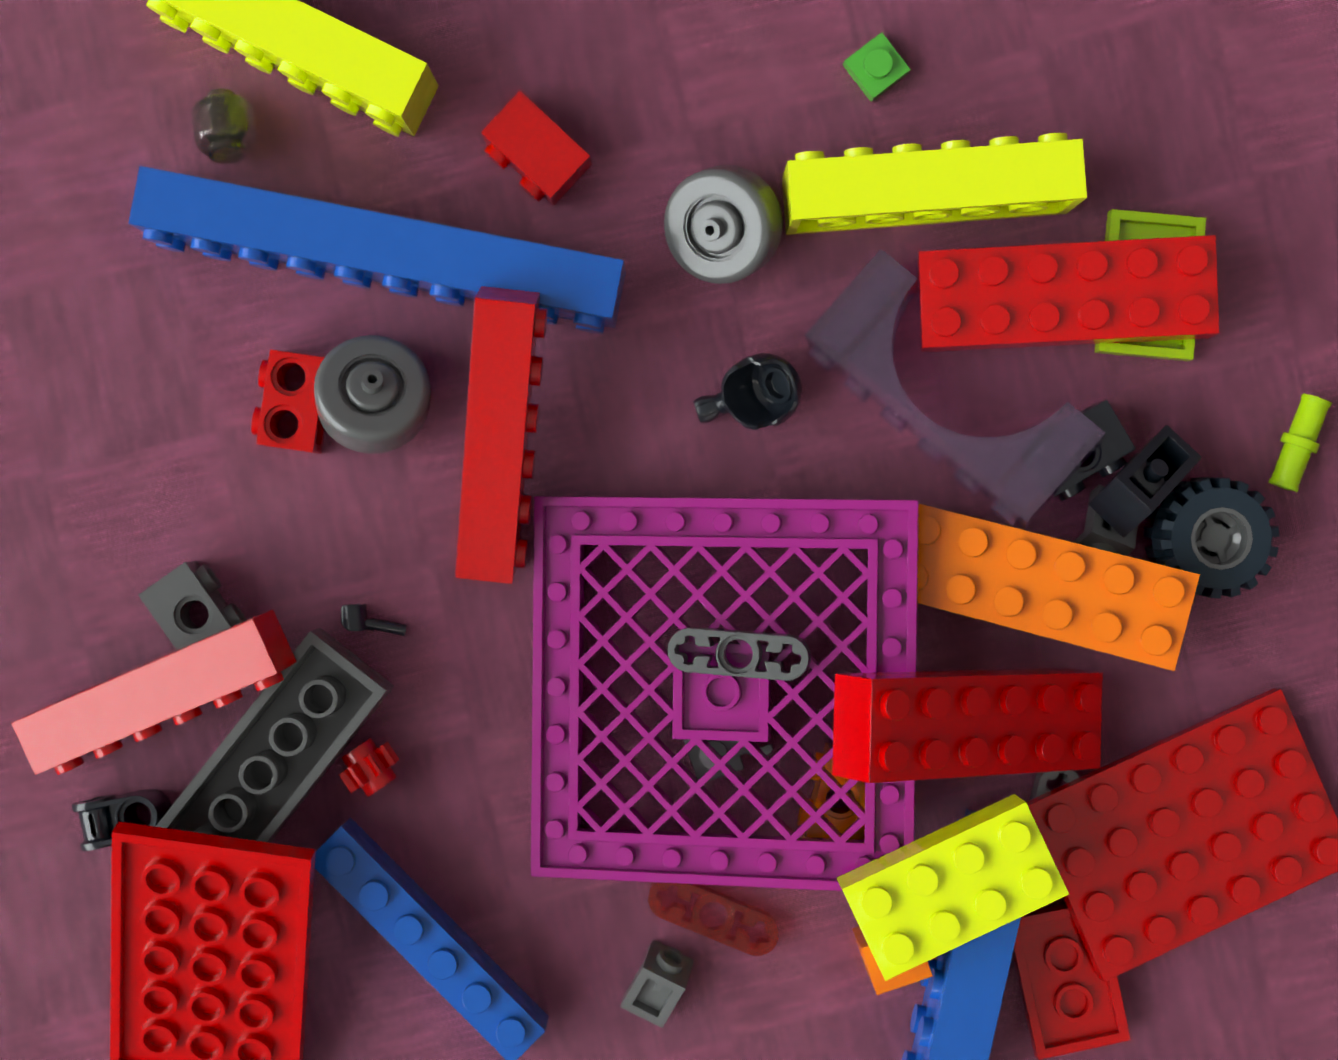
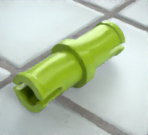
M1303 393L1301 395V401L1289 432H1283L1280 442L1284 445L1268 483L1292 492H1298L1299 484L1312 453L1317 454L1320 444L1316 441L1328 409L1332 405L1330 401Z

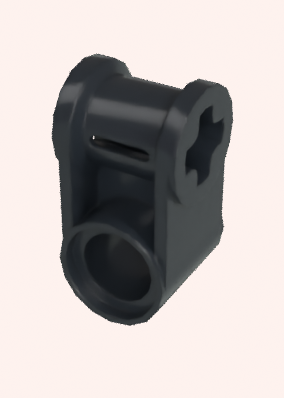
M145 789L116 796L115 794L99 796L73 803L72 810L79 814L84 841L80 844L81 851H91L112 846V831L118 821L156 827L172 806L169 798L157 789ZM138 802L145 804L150 809L152 814L150 824H146L138 818L136 813Z

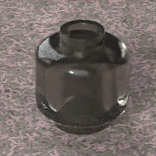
M219 88L208 92L207 96L199 99L192 107L195 146L202 154L208 156L211 161L219 164L240 162L257 144L253 106L245 97L235 94L230 89Z

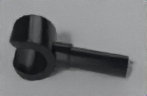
M347 604L341 607V623L348 631L376 630L405 636L407 627L405 624L377 618L367 619L366 604Z

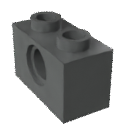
M197 561L184 562L138 595L176 650L247 620L234 603L228 605L217 589L221 587V583L212 569L206 564L200 566ZM195 601L202 602L208 609V620L202 627L195 625L190 618V608Z

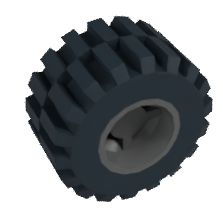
M1191 478V481H1180L1174 488V491L1170 492L1161 502V507L1156 508L1148 516V518L1154 519L1152 528L1144 527L1143 537L1151 538L1152 545L1144 548L1147 557L1155 558L1157 564L1200 574L1195 592L1196 595L1220 599L1221 595L1234 597L1241 595L1240 588L1251 590L1259 583L1254 576L1256 574L1266 576L1272 568L1266 564L1268 556L1277 557L1279 547L1271 546L1272 537H1280L1279 526H1271L1269 520L1276 517L1272 507L1260 505L1265 500V497L1259 491H1249V485L1244 482L1230 481V478Z

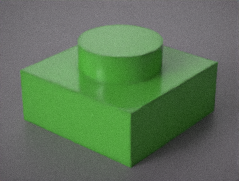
M882 32L843 63V67L870 102H873L908 75L911 70Z

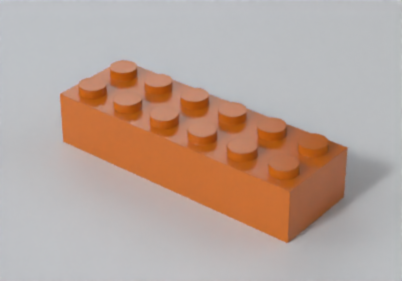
M919 504V604L1175 671L1200 574Z

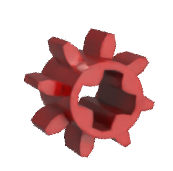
M369 738L341 757L347 769L338 774L350 794L361 787L365 795L369 797L397 778L391 766L400 759L388 741L377 747L372 738Z

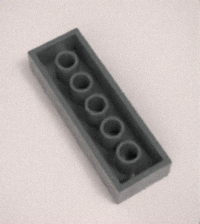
M322 628L311 630L293 652L297 662L281 671L284 680L261 692L156 827L271 843L391 692L394 685Z

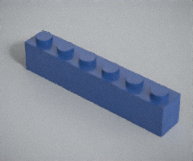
M351 817L316 851L315 869L505 1060H517L546 1031L549 1016Z

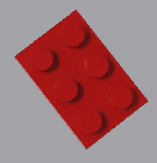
M1062 904L1039 909L1022 916L1013 950V957L1035 1057L1041 1060L1130 1041L1131 1038L1118 977L1116 976L1106 982L1097 977L1067 905Z

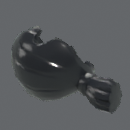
M759 353L747 356L728 369L722 379L721 393L701 396L694 400L693 404L700 423L711 422L721 413H729L745 428L758 430L767 426H778L795 413L800 404L802 383L798 372L789 361L771 353Z

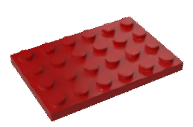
M1273 688L1026 802L1069 892V895L1063 898L1097 977L1104 982L1338 872V819L1282 689Z
M118 821L112 831L110 1060H303L316 849Z

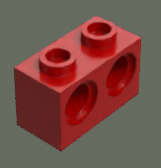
M270 349L268 360H262L258 375V385L260 388H264L261 407H255L251 421V432L253 435H257V445L322 454L325 429L320 423L315 405L314 381L317 370L325 357ZM301 366L305 372V382L298 390L289 391L284 382L285 374L290 368ZM292 412L297 417L298 429L293 436L284 439L278 432V421L284 414Z

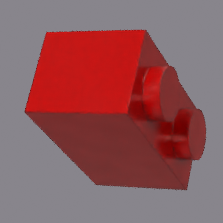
M520 90L481 131L484 141L488 144L483 150L485 154L502 170H505L509 165L523 177L518 184L538 203L543 198H546L554 206L592 166L590 155Z

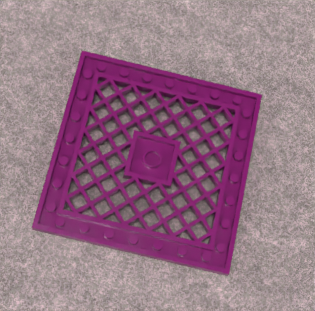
M534 496L531 876L842 891L837 877L915 841L916 780L880 783L865 782L864 809L848 792L858 781L849 779L842 786L824 767L833 758V747L818 761L800 742L815 725H818L833 741V726L824 717L834 708V698L818 712L800 692L816 676H819L834 692L835 679L825 668L841 652L860 669V673L917 672L919 500ZM585 545H598L584 559ZM613 545L645 547L628 562ZM660 546L693 547L675 563ZM707 547L741 548L723 564ZM754 547L789 549L771 565ZM803 548L838 549L819 566ZM851 549H868V566ZM605 552L622 569L606 586L589 569ZM651 553L669 569L653 587L636 570ZM699 553L717 570L700 588L682 570ZM747 553L765 571L748 589L730 571ZM794 554L814 572L796 590L777 572ZM843 555L863 573L845 591L826 573ZM628 576L645 593L630 610L612 593ZM674 577L693 594L677 611L659 594ZM722 577L741 595L724 613L706 595ZM584 578L598 592L585 607ZM770 578L789 596L772 614L754 596ZM818 579L838 597L820 615L801 596ZM868 579L866 614L850 596ZM604 599L621 616L606 633L589 617V614ZM651 600L669 618L653 634L635 617ZM698 601L716 618L708 628L719 629L723 626L727 630H740L729 618L747 602L765 620L753 632H764L768 627H771L777 634L791 635L777 619L795 602L813 621L798 637L805 640L819 627L837 647L820 664L811 656L809 667L812 671L796 687L789 681L775 680L788 695L771 710V679L681 671L671 663L668 651L658 640L674 625L679 630L690 627L682 617ZM842 603L862 622L845 640L825 621ZM627 624L645 641L629 658L612 641ZM585 626L598 641L583 655ZM866 628L867 664L849 646ZM689 636L691 642L688 641L679 646V651L687 654L688 662L693 663L696 656L707 654L713 655L710 664L718 666L716 648L719 642H714L712 647H702L695 644V637ZM736 639L739 643L730 642L728 644L726 657L733 666L746 667L753 657L752 648L746 641ZM761 643L763 656L758 667L760 670H767L765 661L772 659V652H766L769 643ZM788 644L774 660L783 662L793 652L792 645ZM603 647L621 665L606 681L588 663ZM650 648L668 666L653 682L635 665ZM626 672L644 689L629 706L611 688ZM583 674L597 688L584 702ZM672 674L673 704L658 689ZM602 695L620 712L606 728L588 711ZM649 696L668 714L653 730L634 712ZM792 700L811 718L795 736L776 717ZM626 719L644 737L629 753L611 736V733ZM672 721V739H691L676 755L657 736ZM583 722L597 736L584 750ZM772 726L787 743L770 759L755 742H769L771 740ZM707 740L739 742L722 757ZM602 742L620 760L605 776L587 758ZM648 744L667 762L652 778L634 760ZM696 745L715 764L699 780L680 761ZM743 747L762 765L747 782L728 763ZM791 748L811 767L795 783L776 765ZM625 767L643 785L629 800L610 782ZM672 768L691 787L676 803L657 784ZM582 769L596 783L583 798ZM719 770L739 789L723 805L704 786ZM767 771L786 790L770 807L751 788ZM816 773L835 792L819 808L799 790ZM601 790L619 808L605 824L587 805ZM648 791L667 810L652 826L633 807ZM695 793L714 812L699 828L680 809ZM742 795L762 814L746 830L727 811ZM791 797L810 815L794 832L775 813ZM840 798L859 817L842 834L823 815ZM625 814L639 830L610 828ZM672 816L686 832L657 830ZM582 817L592 828H582ZM720 818L734 834L704 832ZM768 820L782 836L752 834ZM816 822L831 838L800 836ZM865 824L864 840L849 839Z

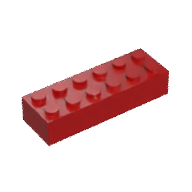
M1216 235L918 252L921 352L1209 339L1219 334Z
M1069 668L835 674L832 775L866 783L1100 769L1103 672Z

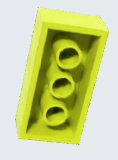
M1016 794L837 877L839 885L885 981L1069 895L1027 803Z

